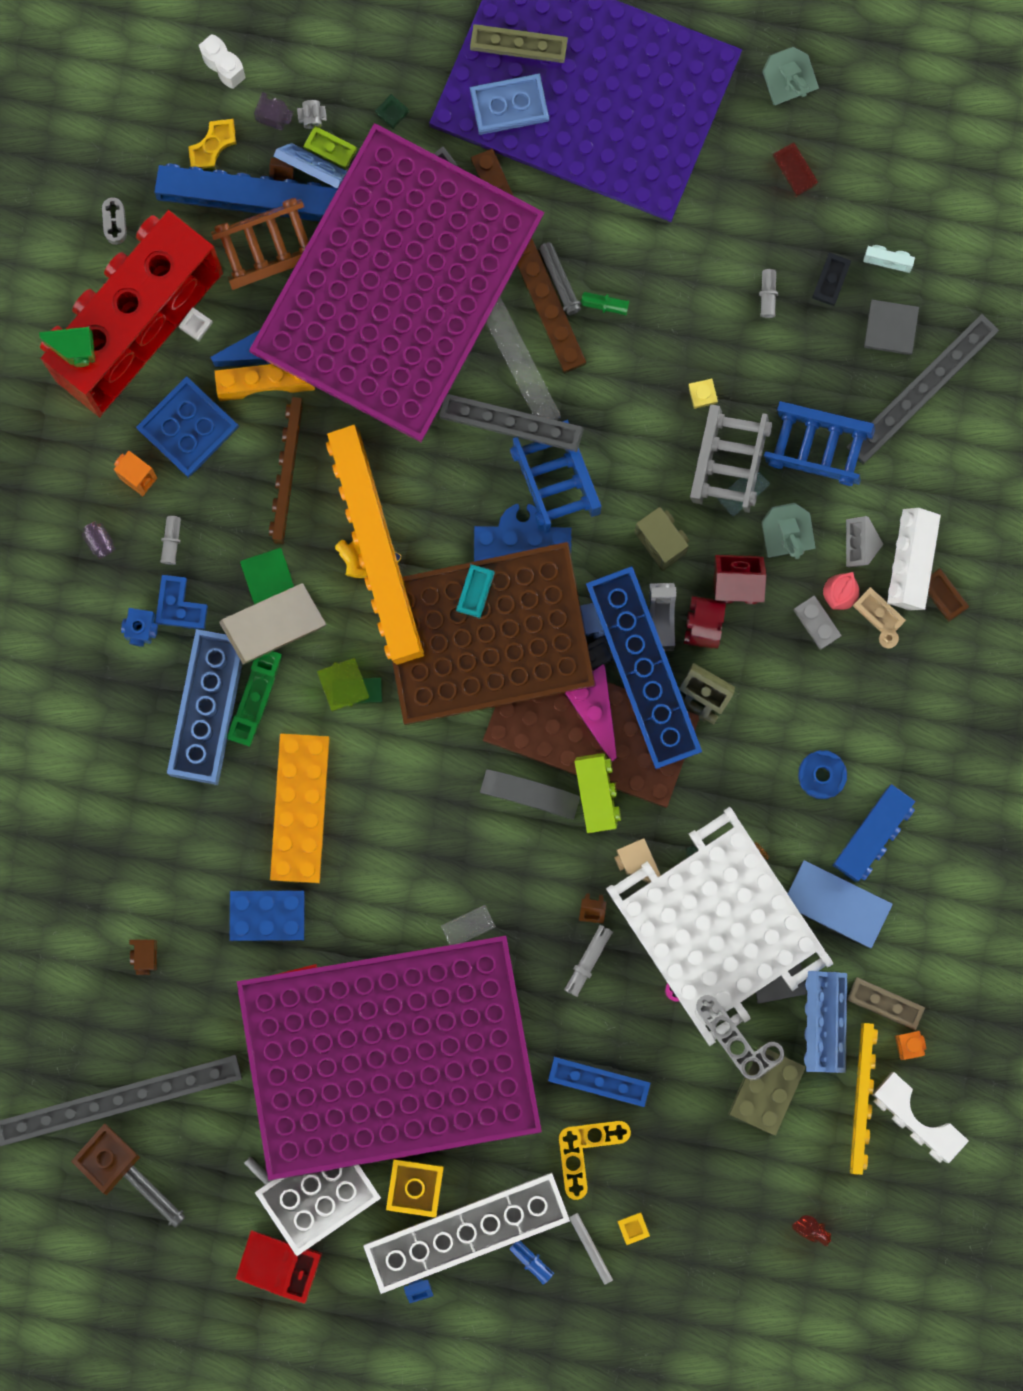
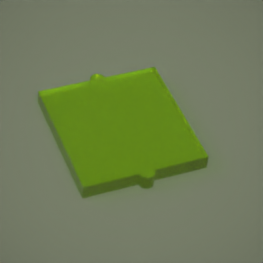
M355 658L341 663L334 662L333 666L317 671L332 712L346 706L352 707L354 703L369 698Z

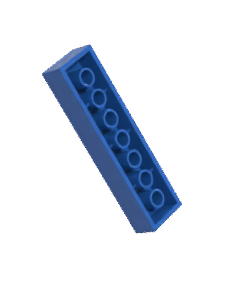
M631 566L586 583L655 769L701 753L702 749L633 567Z

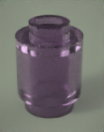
M94 521L83 528L84 533L81 536L93 555H97L101 559L115 550L113 546L114 541L102 523L97 524Z

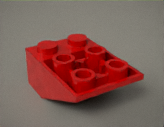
M251 1230L235 1279L305 1304L308 1300L322 1253L308 1248L296 1256L287 1241Z

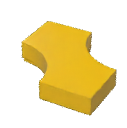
M233 119L209 122V130L205 138L198 144L188 147L190 167H199L204 171L215 170L219 154L225 148L236 144Z

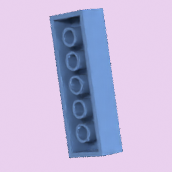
M198 629L195 631L167 774L171 777L214 785L219 784L227 736L242 669V662L225 634Z

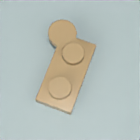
M870 587L853 607L881 632L879 635L881 646L888 649L893 648L899 640L896 631L906 620Z

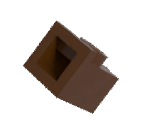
M129 940V945L134 946V950L130 951V965H134L135 975H150V970H157V940Z

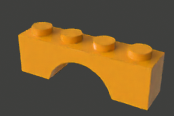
M273 364L215 371L219 401L244 399L250 394L262 391L280 390L295 393L315 390V386Z

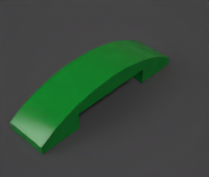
M272 651L253 661L252 671L227 739L249 747L251 746L270 697L282 654Z

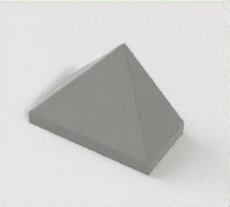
M863 516L846 519V567L869 565L883 546V542L869 517Z

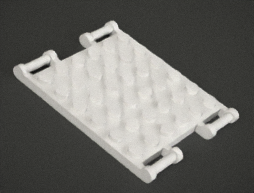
M731 807L725 809L724 814L698 831L693 830L690 832L689 836L698 851L661 876L657 877L650 864L645 862L641 865L642 868L615 886L610 885L606 888L709 1046L716 1043L715 1040L717 1038L712 1031H708L706 1028L707 1024L696 1009V1004L700 997L704 995L713 996L725 1012L734 1007L737 1014L730 1019L737 1026L741 1022L746 1023L751 1019L740 1002L779 976H782L791 991H794L798 988V984L806 980L808 971H819L825 966L828 968L833 965L831 958L817 940ZM730 821L733 828L705 846L702 839ZM646 876L649 877L650 883L626 899H621L619 894ZM815 952L819 956L818 960L794 976L789 974L788 970ZM705 1001L703 1003L704 1008L702 1012L708 1011L712 1016V1019L708 1020L709 1023L722 1015V1012L716 1015L713 1011V1002L709 1004ZM726 1021L716 1027V1031L719 1034H725L730 1029V1025Z

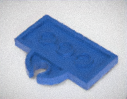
M515 504L503 513L500 518L499 527L474 526V562L564 542L569 543L571 553V528L551 527L550 532L546 533L544 527L538 525L535 517V512L538 511L531 504L527 506L530 518L526 522L517 520L516 514L519 511V504Z

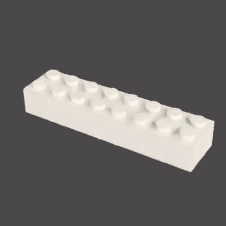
M551 1172L436 1216V1218H431L376 1239L363 1246L378 1288L382 1294L567 1223L570 1220Z

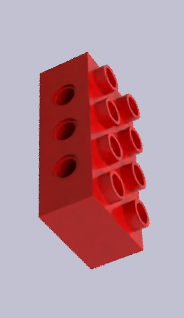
M170 210L160 220L154 215L150 216L137 231L136 239L140 241L138 246L129 256L123 252L118 253L109 262L104 271V275L109 278L97 293L92 289L86 290L77 299L72 308V312L77 316L66 329L90 328L93 334L95 362H90L85 367H75L74 364L70 365L43 342L40 345V349L45 352L40 359L56 383L99 418L175 331L192 307L194 308L224 274L214 246ZM56 326L51 331L64 329H62L60 326Z

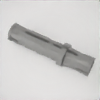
M599 925L578 966L575 965L573 968L574 973L564 988L566 992L578 997L585 981L592 976L590 972L610 936L613 934L611 930Z

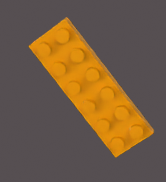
M280 734L271 881L320 884L329 736Z

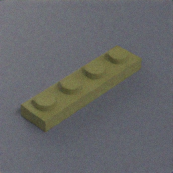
M473 24L470 50L565 63L568 37Z

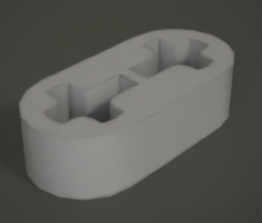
M108 198L102 205L104 234L109 243L118 245L124 242L127 236L125 209L119 199ZM111 205H116L119 209L115 212L116 218H112L111 212L107 211L111 209ZM113 224H116L121 232L117 234L116 238L109 234L113 232Z

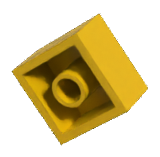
M394 1159L386 1210L436 1218L444 1166Z

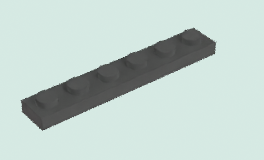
M447 394L439 415L444 420L574 452L578 451L584 431L581 426Z

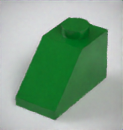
M89 327L39 332L42 342L70 365L74 364L75 367H85L90 362H95L93 334Z

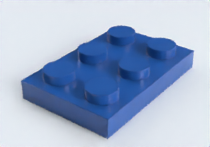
M230 891V941H304L305 891Z

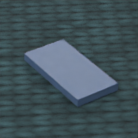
M805 860L802 862L787 893L801 915L870 949L893 905Z

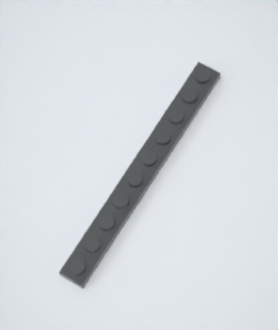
M237 1055L0 1120V1146L242 1080Z

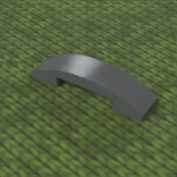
M486 769L480 790L481 794L540 809L571 820L575 818L581 797L548 785Z

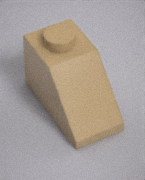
M644 838L616 851L618 856L614 858L620 871L624 869L626 874L631 875L642 868V864L648 862L657 877L661 876ZM648 876L642 879L645 882H651Z

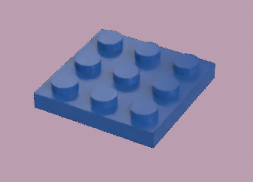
M186 376L147 415L136 429L189 478L239 428V425Z

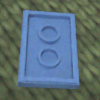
M540 74L470 87L479 135L549 121Z
M293 143L277 148L274 157L335 188H339L348 172Z

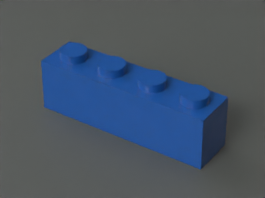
M889 785L832 866L854 882H858L860 879L865 881L873 870L870 867L874 859L879 861L887 850L884 845L888 839L893 841L901 830L898 825L903 819L907 821L915 811L912 806L916 801L894 785Z

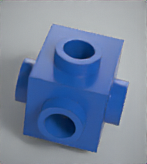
M129 608L127 619H123L121 633H124L125 639L130 641L129 644L144 647V643L151 644L152 638H156L158 624H155L156 615L152 611Z

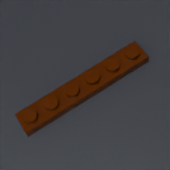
M292 397L291 404L286 406L285 418H289L288 428L284 427L282 442H286L285 451H280L279 465H282L281 475L277 474L275 488L279 489L278 498L273 499L272 512L276 513L275 521H271L269 526V536H272V540L276 544H284L301 425L303 401L302 398Z

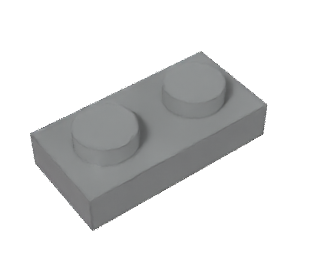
M815 596L794 608V612L820 650L842 636Z

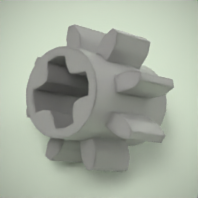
M317 100L304 101L302 108H297L299 123H304V128L313 129L314 126L320 128L322 126L321 121L327 120L325 106H320V102Z

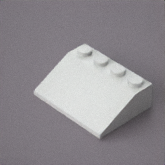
M359 1165L272 1180L255 1192L296 1256L381 1199Z

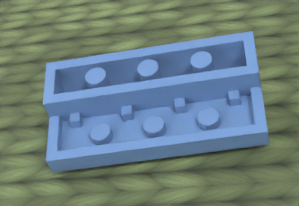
M808 971V977L805 982L806 990L808 991L807 1003L805 1005V1013L807 1015V1027L805 1029L807 1052L804 1056V1063L806 1065V1072L846 1073L847 973Z

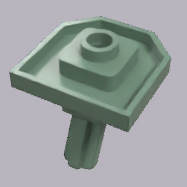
M790 47L769 55L762 72L773 105L783 103L798 96L805 97L807 96L806 93L819 89L808 54Z
M791 503L771 507L761 521L768 558L790 554L791 557L799 559L805 550L816 549L810 513L798 504Z

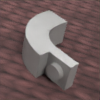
M674 583L650 584L649 612L664 651H674L675 648L674 610L676 587Z

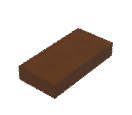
M940 568L931 574L928 595L948 622H950L968 609L969 605Z

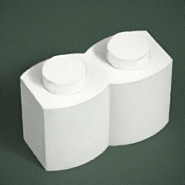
M211 34L199 44L205 64L210 69L218 72L220 80L226 86L234 89L246 78L241 61L236 55L227 51L224 42L220 38Z

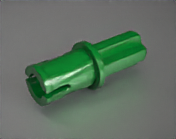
M584 292L581 305L603 310L602 313L608 311L626 316L629 301L608 297L609 294L603 296Z

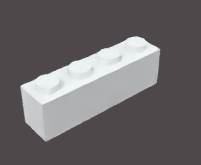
M921 508L903 509L887 604L906 610H925L941 515Z

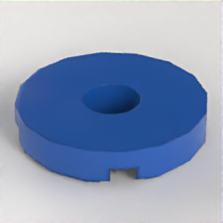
M819 750L809 754L802 761L798 769V780L801 788L807 795L815 799H828L836 796L844 788L847 781V769L838 755L830 751ZM820 768H824L829 772V779L825 782L819 781L816 777V771Z

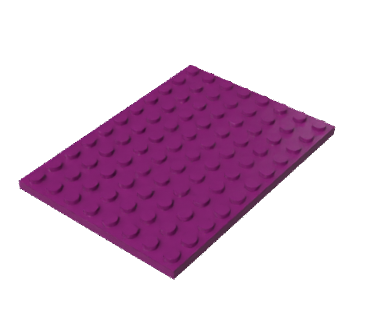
M374 123L249 352L422 443L545 212Z
M506 936L237 981L268 1181L542 1132Z

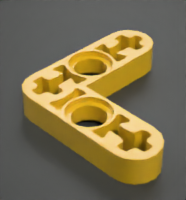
M613 1121L564 1128L560 1132L559 1145L564 1186L569 1198L579 1200L587 1193L583 1148L626 1142L631 1134L627 1123ZM617 1125H621L622 1129H626L627 1132L622 1135V1139L619 1140L616 1135L609 1136L611 1141L605 1142L606 1133L603 1128L604 1126H609L608 1131L616 1130ZM598 1128L601 1131L602 1138L599 1142L593 1143L588 1139L587 1134L590 1129ZM567 1131H572V1135H577V1140L573 1141L574 1149L579 1147V1153L570 1152L564 1154V1149H569L568 1142L563 1141V1137L567 1136ZM570 1156H576L580 1160V1167L575 1171H571L566 1167V1160ZM582 1172L583 1177H577L579 1185H583V1190H580L579 1195L575 1196L574 1192H569V1187L573 1186V1178L567 1179V1174L576 1175Z

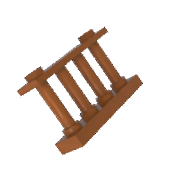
M291 198L283 201V206L231 225L222 223L214 227L215 231L211 232L213 240L221 238L233 270L231 272L232 276L227 277L232 290L296 266L309 242L298 213V209L304 207L301 199ZM287 213L290 216L300 244L299 251L292 254L286 250L275 220L276 217ZM265 221L278 253L277 259L270 262L267 259L264 260L252 227ZM241 230L245 233L255 260L254 267L248 270L241 267L230 234Z

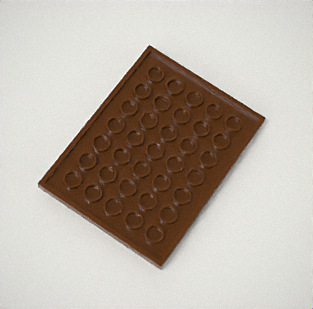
M568 542L402 577L424 652L423 657L398 665L392 661L404 725L596 686ZM471 564L495 571L481 618L456 611Z

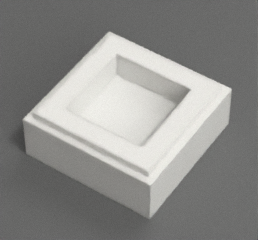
M192 307L180 323L179 329L199 342L213 322Z

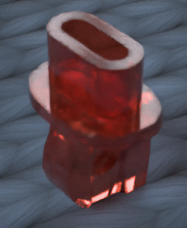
M802 1216L792 1225V1229L811 1242L816 1243L819 1241L824 1246H827L831 1241V1233L825 1230V1225L823 1223L819 1224L812 1216Z

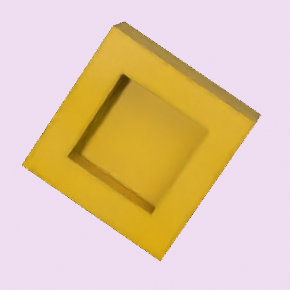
M641 1212L617 1221L626 1245L650 1237Z

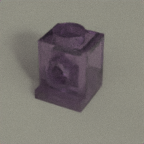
M262 92L254 112L256 122L282 131L285 124L290 123L293 111L288 109L285 102L277 98L270 100L267 93Z

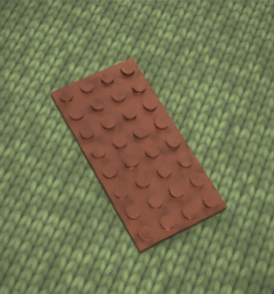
M607 682L617 756L612 762L613 773L609 774L610 782H615L616 790L667 808L684 759L655 769L626 689ZM565 693L495 707L483 738L484 742L577 775L575 767L576 757L605 753ZM688 712L695 731L699 715Z

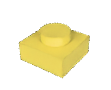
M712 379L688 385L694 409L718 403Z

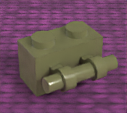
M693 663L682 680L679 690L686 694L685 696L681 695L686 709L699 715L698 718L703 722L707 720L714 725L718 716L712 713L711 710L713 709L722 714L734 694L735 687ZM694 698L695 700L701 702L705 706L702 707L698 705L697 703L693 702L692 699Z

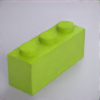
M605 753L576 757L575 767L587 833L616 829L618 821H621L619 806L615 807L613 798L617 797L615 782H610L609 774L613 773L611 759H606Z

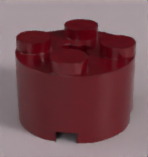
M692 596L689 610L693 612H688L686 626L690 630L685 631L684 644L718 649L726 603L719 600Z

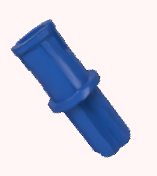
M521 1241L511 1245L510 1251L525 1265L524 1269H528L543 1285L553 1276L554 1272L539 1259V1255H534Z

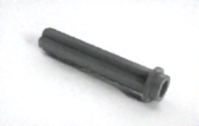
M552 243L542 244L539 251L563 302V311L567 312L568 315H573L581 310V302L577 301Z
M134 1166L124 1175L169 1221V1226L173 1225L176 1228L185 1219L184 1211H179Z

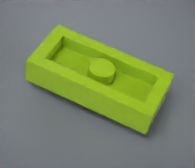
M316 126L313 127L303 146L305 150L347 170L357 151L356 146Z

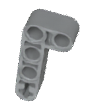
M704 995L699 998L696 1004L699 1015L746 1079L751 1081L760 1079L783 1061L784 1050L780 1044L769 1042L754 1052L713 996ZM705 1001H707L709 1004L712 1002L714 1003L712 1009L716 1013V1015H718L719 1012H722L723 1014L721 1016L716 1017L712 1021V1023H709L708 1021L709 1019H712L710 1013L708 1011L702 1012V1009L704 1008L703 1003ZM726 1021L729 1023L730 1029L726 1034L717 1033L716 1025L718 1022ZM736 1041L742 1042L745 1046L744 1052L740 1055H735L731 1052L730 1047ZM770 1047H775L780 1051V1056L775 1061H770L766 1058V1051ZM749 1062H756L760 1066L759 1072L754 1076L748 1075L745 1071V1067Z

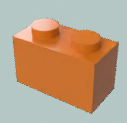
M130 451L125 455L121 454L114 464L116 466L114 471L120 480L142 497L158 478L149 465Z

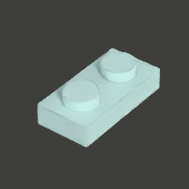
M873 245L872 247H867L863 262L910 273L915 257L910 256L905 251L891 252L887 251L883 246Z

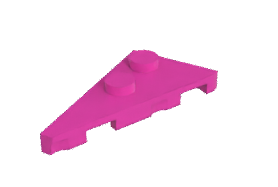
M601 665L593 671L595 687L566 692L565 694L607 757L613 762L617 756L605 666Z

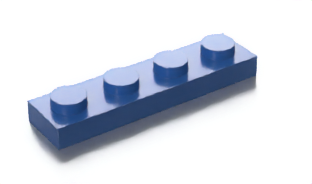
M554 1057L548 1079L549 1082L645 1107L650 1083L557 1057Z

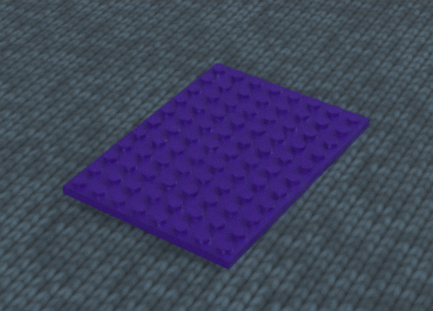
M482 0L429 122V127L487 150L493 149L497 154L672 222L741 56L742 49L618 0ZM473 24L568 37L565 63L470 50ZM540 74L549 121L479 135L470 87Z

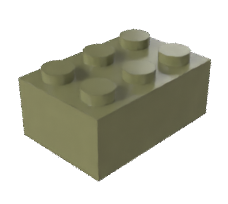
M769 1049L766 1051V1058L770 1061H775L780 1056V1054ZM784 1057L779 1065L760 1079L751 1081L744 1077L728 1115L776 1136L806 1066ZM751 1062L746 1073L750 1076L756 1075L760 1070L759 1064Z

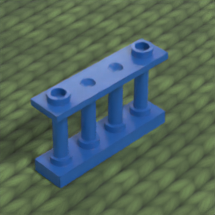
M780 401L777 411L779 417H782L783 424L775 452L765 451L764 457L766 462L769 463L768 465L777 469H782L784 466L837 479L839 483L846 486L860 485V475L854 473L863 440H866V438L873 439L875 432L874 424ZM796 421L805 423V426H807L798 459L784 456L792 425ZM819 427L827 428L830 432L821 465L807 462L815 431ZM844 432L852 434L853 442L845 470H840L830 466L839 435H842Z
M518 437L513 438V447L510 448V452L514 462H519L538 511L535 512L537 523L539 526L544 527L546 533L551 530L550 520L584 509L585 511L589 510L591 517L600 515L602 506L579 447L577 452L565 449L566 454H564V457L530 468L525 455L552 446L534 442L521 447ZM565 466L568 468L572 467L575 475L571 479L538 490L533 477ZM572 488L581 490L583 495L581 500L546 511L542 498Z

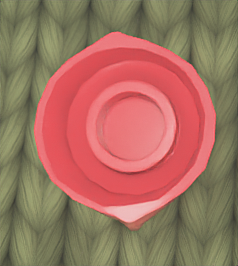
M853 572L834 575L825 583L823 595L833 610L849 609L858 601L859 586Z

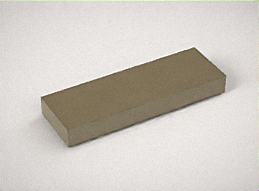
M856 977L847 997V1001L912 1030L917 1029L925 1007L858 977Z

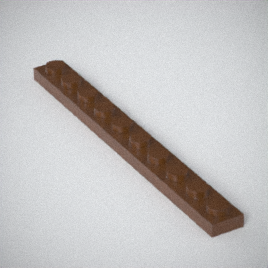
M493 149L471 157V162L478 178L513 196ZM531 238L517 267L564 373L586 365V360L534 241Z

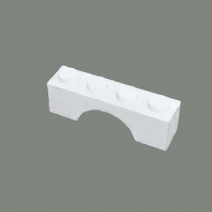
M891 1072L873 1092L872 1095L876 1098L873 1102L882 1111L888 1109L894 1115L892 1120L902 1129L906 1126L913 1133L910 1136L919 1145L922 1146L925 1143L931 1149L929 1154L936 1161L941 1163L943 1160L945 1163H950L969 1140L949 1123L930 1128L918 1122L910 1108V1097L913 1089L895 1072Z

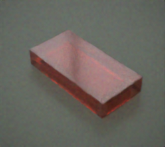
M794 142L773 154L775 161L796 196L818 184L817 179Z

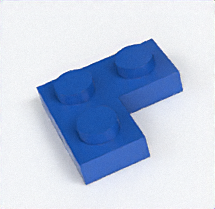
M162 575L156 624L205 630L208 606L207 604L184 602L187 578Z

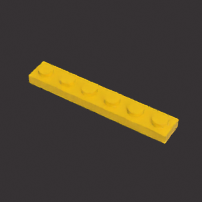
M861 1023L850 1173L863 1175V1170H867L868 1155L864 1154L865 1144L869 1145L870 1130L866 1129L867 1119H871L872 1105L868 1104L869 1094H873L874 1080L870 1079V1071L875 1069L876 1055L872 1054V1045L877 1044L878 1030L874 1029V1024Z

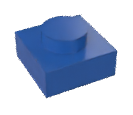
M418 1279L404 1287L409 1303L434 1296L428 1279Z

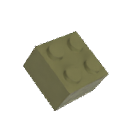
M659 507L636 523L634 533L660 569L664 571L686 555L689 539L682 530L678 531L673 525L675 520L667 510L663 511Z

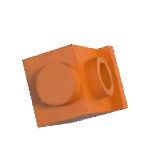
M920 1031L895 1035L900 1060L925 1055L926 1043Z

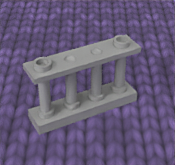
M710 404L690 495L693 503L702 504L704 498L712 496L743 502L744 512L750 513L751 506H755L757 500V492H754L765 439L766 436L770 437L772 422H769L767 414L762 413L760 423L725 417L720 406ZM724 426L758 432L756 445L752 446L720 440V437H717L718 430ZM724 450L752 455L751 468L746 469L717 464L712 460L714 451ZM718 473L748 479L746 492L711 487L707 483L709 474Z

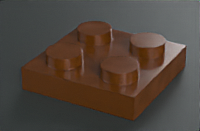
M104 1123L71 1162L103 1194L107 1195L138 1161L140 1156Z

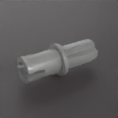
M773 269L762 271V291L759 292V295L761 296L760 316L763 318L776 317L775 303L778 292L776 291V270Z
M168 516L166 519L164 538H161L163 548L160 562L163 564L176 565L177 547L181 543L178 540L181 518L177 516Z

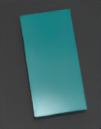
M473 564L470 565L456 609L457 612L481 618L495 571Z

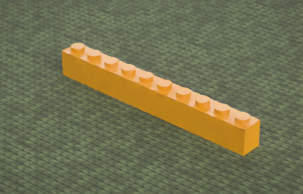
M351 425L327 433L329 442H326V447L329 455L334 456L336 463L332 465L336 478H340L342 484L339 487V492L342 500H346L348 509H345L346 517L349 523H353L355 530L351 532L355 545H359L361 554H358V559L361 567L366 568L368 576L364 577L368 591L372 590L374 599L371 600L372 608L375 614L378 613L381 622L377 623L381 636L386 638L387 645L384 646L388 660L392 659L396 665L423 657L424 652L360 431L355 425Z

